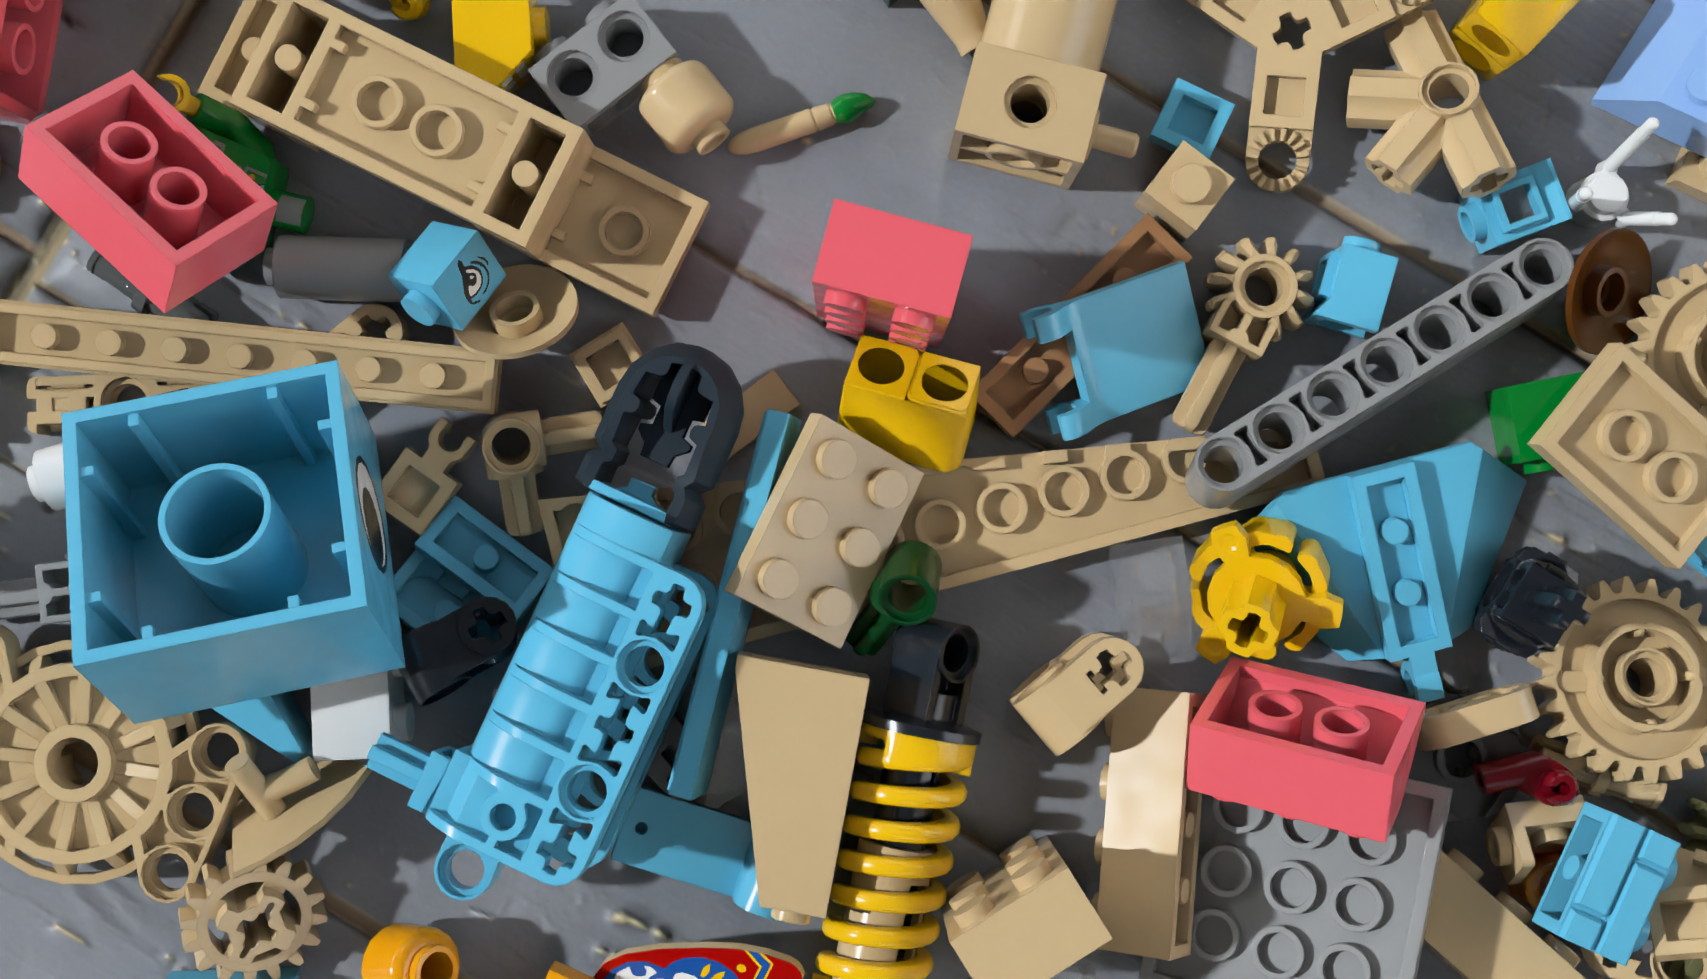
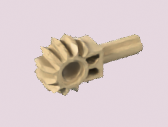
M1246 237L1236 243V255L1223 250L1216 256V265L1222 273H1209L1204 278L1203 283L1208 289L1220 293V295L1213 297L1205 303V310L1211 313L1201 330L1202 339L1208 342L1209 345L1172 414V421L1181 429L1195 435H1204L1243 361L1250 364L1261 358L1268 344L1281 340V327L1293 332L1303 324L1301 316L1296 309L1301 310L1311 307L1314 297L1307 292L1299 290L1298 287L1312 280L1313 272L1305 269L1294 272L1290 266L1298 259L1300 255L1299 250L1291 248L1281 257L1276 256L1278 245L1275 237H1267L1263 240L1258 250L1250 238ZM1248 277L1261 278L1269 285L1272 296L1268 306L1257 305L1249 299L1245 290V283Z

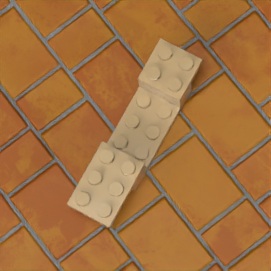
M243 0L197 91L241 112L249 120L316 153L321 149L472 223L486 236L653 318H656L711 207L708 201L596 147L583 128L322 0H270L268 2L266 0L262 2Z

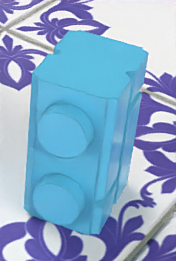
M1585 801L1531 921L1567 941L1626 966L1632 952L1640 950L1649 937L1650 920L1648 916L1659 892L1666 890L1676 877L1678 863L1675 856L1681 843Z

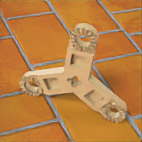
M1183 0L1257 51L1245 156L1247 174L1256 187L1267 193L1281 194L1295 189L1305 179L1310 166L1322 55L1430 4L1434 0ZM1290 16L1295 24L1307 22L1310 26V30L1303 34L1304 46L1293 50L1288 42L1277 45L1273 38L1281 33L1280 21ZM1281 143L1289 146L1295 152L1297 162L1291 174L1285 178L1275 180L1268 178L1262 173L1258 162L1260 154L1266 147Z

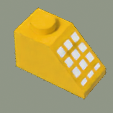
M451 0L455 66L516 95L531 79L532 76L528 69L537 63L535 57L541 50V46H545L551 41L550 18L547 7H539L537 0Z

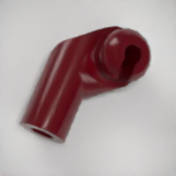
M1534 750L1477 763L1473 766L1476 784L1483 795L1516 788L1541 803L1554 807L1572 803L1579 792V783L1571 771L1553 759Z

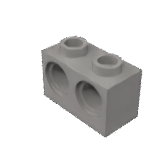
M636 0L602 1L586 16L585 22L587 24L568 39L565 36H560L547 43L537 53L535 57L537 63L528 69L537 85L562 117L583 128L590 139L641 101L644 95L640 89L641 84L655 68L669 59L679 58L676 50ZM625 33H636L644 38L640 50L632 56L620 57L612 53L613 43L619 36ZM577 71H586L593 75L592 84L585 93L579 96H568L562 92L563 83L570 74Z

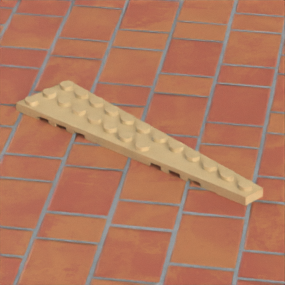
M1273 429L1259 430L1261 440L1268 447L1273 449L1287 448L1284 436ZM1210 436L963 459L957 469L950 472H941L909 464L925 474L888 551L897 543L907 540L920 541L930 545L939 554L942 562L939 591L1270 503L1280 490L1325 479L1319 453L1316 451L1235 503L1221 509H1209L1199 505L1190 497L1185 486V475L1199 446ZM1210 461L1204 464V469L1212 480L1219 483L1234 481V475L1226 464L1219 461ZM747 480L718 482L713 490L702 493L706 508L695 531L685 530L691 533L692 536L679 563L708 576L716 582L718 587L720 586ZM672 487L657 489L654 498L659 506L669 509L674 498ZM587 495L537 500L554 567ZM883 560V562H882V564H881V566H880V568H879V570H878V572H877L875 578H876V577L879 575V573L883 570L884 560ZM901 580L903 583L909 585L919 584L918 582L912 580ZM679 591L676 601L684 606L682 615L688 616L692 606L683 600L685 591ZM868 593L862 603L859 612H862V610L870 602ZM706 603L707 606H706L705 613L708 611V607H709V604H708V603ZM754 606L745 643L798 628ZM665 618L660 627L661 631H667L670 625ZM652 648L647 659L649 669L664 665L660 653Z

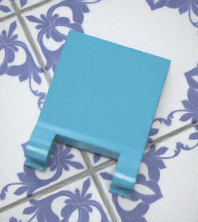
M1180 260L1058 303L1034 307L1019 314L1026 339L1036 337L1039 344H1044L1065 336L1081 399L1061 402L1044 409L1050 434L1053 435L1061 432L1062 438L1065 441L1082 437L1108 420L1184 392L1205 353L1185 262Z

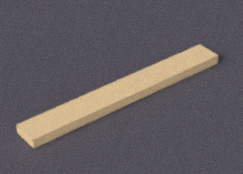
M0 299V364L211 385L338 360L358 401L498 414L503 360L478 356L463 346Z

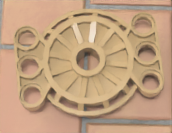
M0 625V857L30 876L59 884H96L125 876L137 870L141 888L153 900L171 903L185 898L187 883L202 885L204 882L201 867L206 862L212 864L241 795L240 789L226 773L225 769L217 767L209 759L207 753L208 742L218 732L229 734L237 742L239 754L247 753L254 762L257 752L255 737L230 720L213 723L202 728L197 711L134 724L73 667V662L53 664L50 655L65 650H72V639L33 648L22 655L20 642L14 632L4 625ZM30 665V666H29V672H28V674L26 675L24 668H25L26 666ZM186 725L188 738L182 741L179 727ZM80 739L92 746L98 759L96 775L90 783L79 785L83 776L75 767L74 753L62 750L65 745L79 742ZM191 793L203 794L213 804V820L206 828H195L188 824L183 817V802ZM130 847H133V852H134V857H135L134 860H133V858H132V856H131V853H130V851H129V848H130ZM167 853L177 854L187 863L189 875L182 888H170L160 880L157 868L163 855ZM27 855L36 859L51 862L53 867L43 865L35 861L34 859L28 857ZM102 859L114 867L100 872H77L78 864H87Z

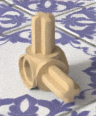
M504 410L494 414L486 421L481 438L487 479L497 480L505 528L510 536L532 535L543 529L544 525L537 500H540L536 474L542 472L544 466H547L546 456L599 448L595 432L602 419L600 411L592 410L540 419L538 410L525 412ZM505 428H517L528 436L529 443L526 450L520 455L504 457L498 454L492 446L495 435Z

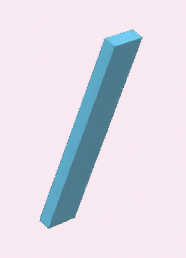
M768 409L767 412L764 411L667 787L669 795L686 800H693L704 796L707 792L736 679L735 666L739 651H743L754 609L753 605L727 593L724 589L797 442L802 421L788 413Z

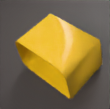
M1472 0L1447 32L1462 61L1486 82H1489L1527 56L1580 0Z
M861 335L844 381L837 423L904 462L941 472L953 471L963 461L975 422L981 366L875 337Z

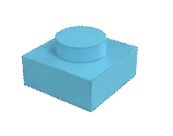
M1177 78L1147 140L1172 152L1184 140L1209 159L1235 104L1183 79Z

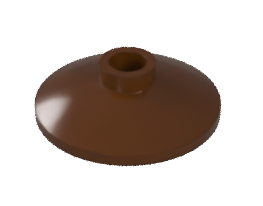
M1619 227L1602 231L1587 244L1575 263L1567 287L1565 315L1567 328L1573 342L1586 353L1599 355L1607 343L1622 342L1625 344L1634 334L1626 325L1627 321L1643 317L1645 313L1639 304V300L1650 295L1652 262L1646 243L1635 231Z

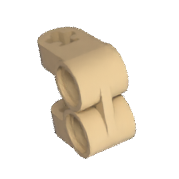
M1102 632L1086 633L1075 640L1056 658L1048 661L1027 677L1008 696L1007 700L1054 755L1059 756L1084 739L1103 720L1107 713L1136 689L1141 682L1144 672L1143 658L1137 648L1126 640ZM1104 650L1111 654L1108 663L1112 671L1106 676L1099 673L1102 666L1097 659L1098 655Z

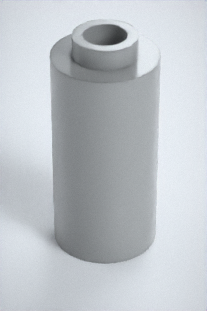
M279 235L274 243V247H267L264 252L263 276L266 284L273 285L277 296L281 299L401 303L403 297L387 275L413 244L410 239Z

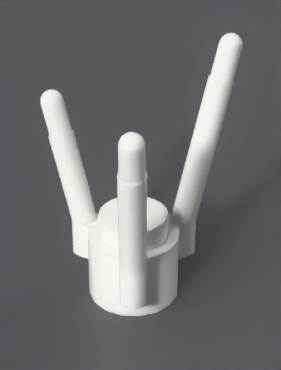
M1651 117L1647 119L1606 160L1597 164L1593 174L1573 183L1567 190L1565 198L1573 216L1571 220L1574 223L1586 228L1597 227L1606 222L1610 223L1614 228H1625L1627 226H1672L1677 223L1678 216L1672 212L1630 211L1627 209L1629 201L1628 187L1624 180L1617 175L1618 168L1659 127L1660 123L1657 118Z

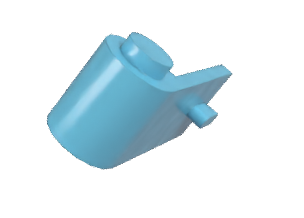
M641 786L615 842L610 856L611 860L730 896L733 902L740 908L757 916L782 922L771 917L772 909L759 907L751 820L688 800L672 798L666 793Z

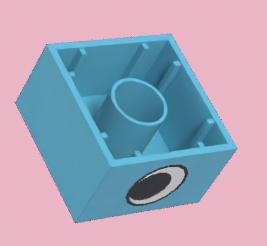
M338 360L61 413L73 667L134 724L405 667L376 436Z

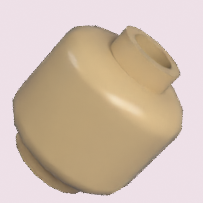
M675 57L655 68L642 82L640 89L644 95L639 104L640 114L671 153L685 154L697 150L700 155H706L721 145L729 136L730 130L726 124L734 111L733 99L703 62L696 60L682 62L680 58Z

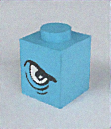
M432 221L387 275L403 297L401 300L403 309L414 320L426 326L438 324L462 331L507 276L478 230Z

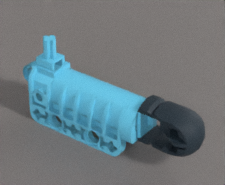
M679 342L655 347L634 361L620 379L595 432L599 448L585 454L575 476L584 486L594 491H589L474 743L458 749L445 746L433 750L429 754L383 732L377 744L372 745L367 755L369 761L366 767L414 790L407 806L425 813V818L447 835L436 857L434 875L440 890L452 899L460 901L471 900L486 892L496 883L505 865L542 883L559 886L570 883L581 876L588 867H592L606 858L614 847L702 655L719 590L716 582L708 576L679 563L692 536L691 533L685 530L695 531L706 508L701 494L715 488L738 438L744 416L742 387L732 368L716 354L705 348ZM651 398L661 406L657 415V408L650 402ZM656 415L653 424L640 423L641 419L651 420ZM708 416L706 426L697 425L690 431L689 437L696 444V448L685 474L678 476L672 487L674 498L669 509L659 506L654 496L658 488L637 478L631 477L628 486L618 487L611 483L617 468L625 465L630 454L628 444L637 427L644 441L640 455L669 468L677 456L691 453L693 446L685 440L692 421L705 422ZM679 591H685L683 600L692 606L688 616L682 615L684 606L676 601ZM706 603H708V604H709L708 611L705 613L706 606H707ZM664 618L670 623L667 631H661L660 629ZM652 648L660 653L664 661V671L660 679L653 675L648 667L647 659ZM637 677L646 685L636 682ZM643 698L651 700L647 711L640 705ZM624 709L630 710L627 719L622 717ZM629 729L634 731L632 740L625 739ZM610 736L617 742L613 748L607 747ZM610 760L620 764L619 772L617 773L614 768L604 761ZM594 773H597L604 780L607 789L606 796L596 788ZM584 796L589 802L599 808L592 809V807L581 806L580 801ZM584 823L593 825L590 835L582 827H579L584 825ZM570 827L579 828L574 832L573 836L568 834ZM459 850L473 851L483 861L484 875L478 885L466 886L455 879L451 864L453 857ZM551 857L564 863L558 870L549 866Z

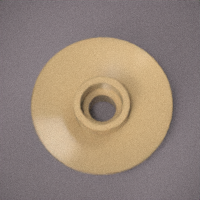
M534 264L508 266L502 268L507 276L464 330L453 328L459 343L465 349L478 356L497 360L522 358L549 348L567 334L577 318L579 299L570 279L553 268Z

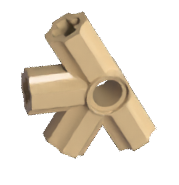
M1420 8L1399 18L1391 28L1384 32L1385 44L1399 71L1353 69L1352 76H1350L1346 112L1347 128L1388 130L1365 157L1366 168L1377 177L1381 184L1397 194L1402 192L1412 195L1442 158L1462 199L1467 197H1476L1478 199L1500 190L1502 185L1516 176L1517 167L1480 96V85L1477 75L1470 67L1464 65L1436 9L1426 11ZM1448 97L1457 98L1464 102L1450 109L1434 105L1439 100Z

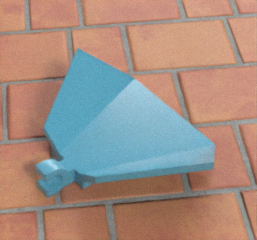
M1467 441L1280 490L1257 517L1264 516L1293 522L1297 533L1292 551L1287 553L1271 545L1255 546L1254 549L1255 552H1261L1262 549L1274 550L1288 556L1296 565L1305 586H1312L1310 574L1298 561L1301 541L1307 538L1317 540L1321 544L1330 565V580L1327 592L1343 598L1344 606L1339 628L1320 629L1316 636L1347 661L1386 659L1392 663L1403 660L1401 663V676L1405 692L1409 696L1414 694L1417 701L1430 702L1445 698L1434 651L1453 647L1452 639L1470 629L1476 614V608L1482 599L1527 480L1472 442Z

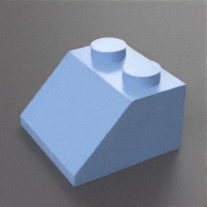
M1655 0L1593 97L1591 105L1638 127L1647 119L1655 117L1659 120L1660 125L1653 134L1707 158V0Z

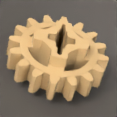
M232 849L227 850V866L219 870L216 866L206 862L201 867L205 884L187 883L185 887L188 905L178 908L180 929H183L181 937L185 953L194 952L196 968L201 972L216 964L218 979H230L235 971L242 972L244 979H256L257 971L267 970L272 979H278L281 977L280 963L288 960L292 964L300 966L304 963L301 945L318 946L321 941L317 925L327 922L328 917L322 901L325 895L319 878L312 879L313 875L310 865L305 859L291 866L292 862L289 852L249 873L235 878L232 874ZM285 890H288L297 900L296 911L290 909L289 902L284 899L283 894ZM209 919L215 921L217 930L223 931L224 936L221 940L210 930L208 926Z

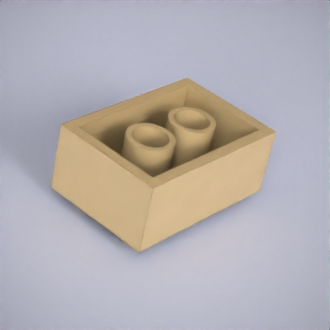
M1032 835L1026 836L1006 848L1000 854L1003 863L981 876L978 870H973L955 880L946 888L949 897L941 906L949 942L972 979H1051L1113 939L1047 835L1037 841L1034 840Z

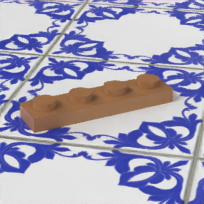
M1147 213L1059 302L1081 296L1178 260L1184 261L1186 265L1193 257ZM1024 336L979 381L977 405L1011 439L1075 377L1065 336L1044 344H1039L1036 337L1026 339Z

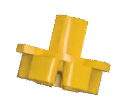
M1259 516L1251 518L1243 525L1234 520L1213 527L1209 537L1196 549L1189 568L1192 580L1186 595V603L1196 623L1203 629L1195 650L1215 665L1229 657L1231 652L1246 658L1254 657L1269 660L1274 658L1279 641L1284 638V645L1288 650L1300 651L1320 629L1339 628L1343 614L1344 599L1327 592L1330 580V565L1321 544L1317 540L1307 538L1301 541L1298 561L1310 574L1312 586H1305L1301 576L1298 574L1296 565L1288 556L1274 550L1262 549L1261 552H1255L1254 549L1255 546L1271 545L1291 553L1297 533L1293 522ZM1221 558L1223 563L1214 571L1207 590L1204 574L1207 566L1215 559Z

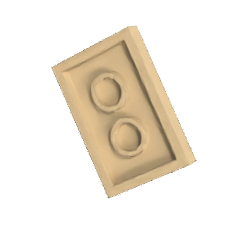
M1622 342L1607 343L1527 444L1664 567L1680 570L1707 536V420Z
M810 413L724 591L831 646L841 649L925 473L825 415Z

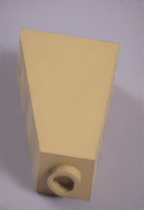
M739 651L735 672L759 907L772 909L771 917L776 920L806 925L810 923L811 916L826 919L870 678L868 674Z

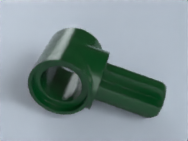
M907 540L897 543L887 552L883 570L875 578L868 591L870 602L854 620L845 639L857 655H876L900 625L911 626L920 624L929 619L935 612L942 562L939 554L930 545L920 541ZM901 580H912L918 582L919 584L909 585L903 583Z

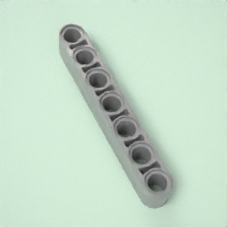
M1536 238L1527 241L1210 436L1199 446L1185 475V486L1190 497L1199 505L1209 509H1221L1235 503L1542 312L1569 282L1574 268V260L1569 250L1560 242L1550 238ZM1524 269L1536 272L1542 277L1545 285L1533 282L1527 277ZM1472 301L1485 303L1491 308L1494 317L1480 314L1475 309ZM1419 332L1435 335L1440 340L1443 350L1428 347L1422 341ZM1376 364L1388 371L1392 382L1387 383L1375 380L1369 374L1366 365ZM1324 396L1331 399L1337 405L1340 415L1329 416L1321 413L1315 407L1313 397ZM1273 429L1284 436L1287 448L1273 449L1268 447L1261 440L1259 430ZM1210 461H1219L1226 464L1234 475V481L1219 483L1212 480L1207 475L1204 464Z

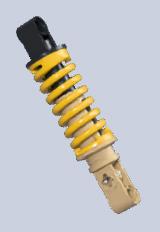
M930 617L920 624L911 626L900 625L896 630L893 639V657L883 707L864 709L859 742L877 745V740L881 739L885 742V747L880 749L862 746L856 752V760L859 764L882 770L880 784L854 780L849 790V794L853 799L875 803L873 818L856 814H848L844 817L843 830L848 834L859 836L857 849L841 848L838 850L836 864L840 868L852 871L850 883L835 882L832 884L830 899L834 903L845 906L844 916H828L822 922L821 928L824 935L838 941L837 951L823 950L816 955L815 965L819 971L825 974L813 972L812 979H925L933 970V957L924 946L932 944L940 935L939 921L931 911L938 910L947 899L945 885L936 877L946 875L953 868L954 864L952 852L942 843L953 840L960 833L961 828L958 817L947 808L963 803L968 793L965 783L949 772L970 777L976 747L981 744L982 733L963 725L973 672L980 654L979 638L975 630L970 626Z

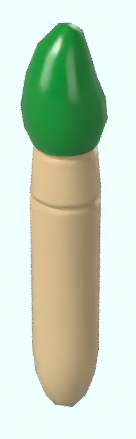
M851 92L842 94L833 99L830 104L815 106L812 109L808 108L749 128L734 136L727 144V150L735 155H748L811 135L817 131H822L833 126L835 123L846 125L872 108L875 100L865 93Z

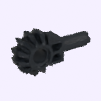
M1528 546L1517 550L1513 557L1506 559L1505 564L1494 575L1489 586L1484 591L1481 602L1476 608L1474 630L1484 636L1486 642L1501 651H1506L1523 658L1535 654L1538 649L1546 645L1555 647L1571 624L1585 626L1590 621L1592 615L1582 609L1587 599V594L1578 590L1579 573L1567 566L1565 560L1550 551L1546 553L1536 547Z

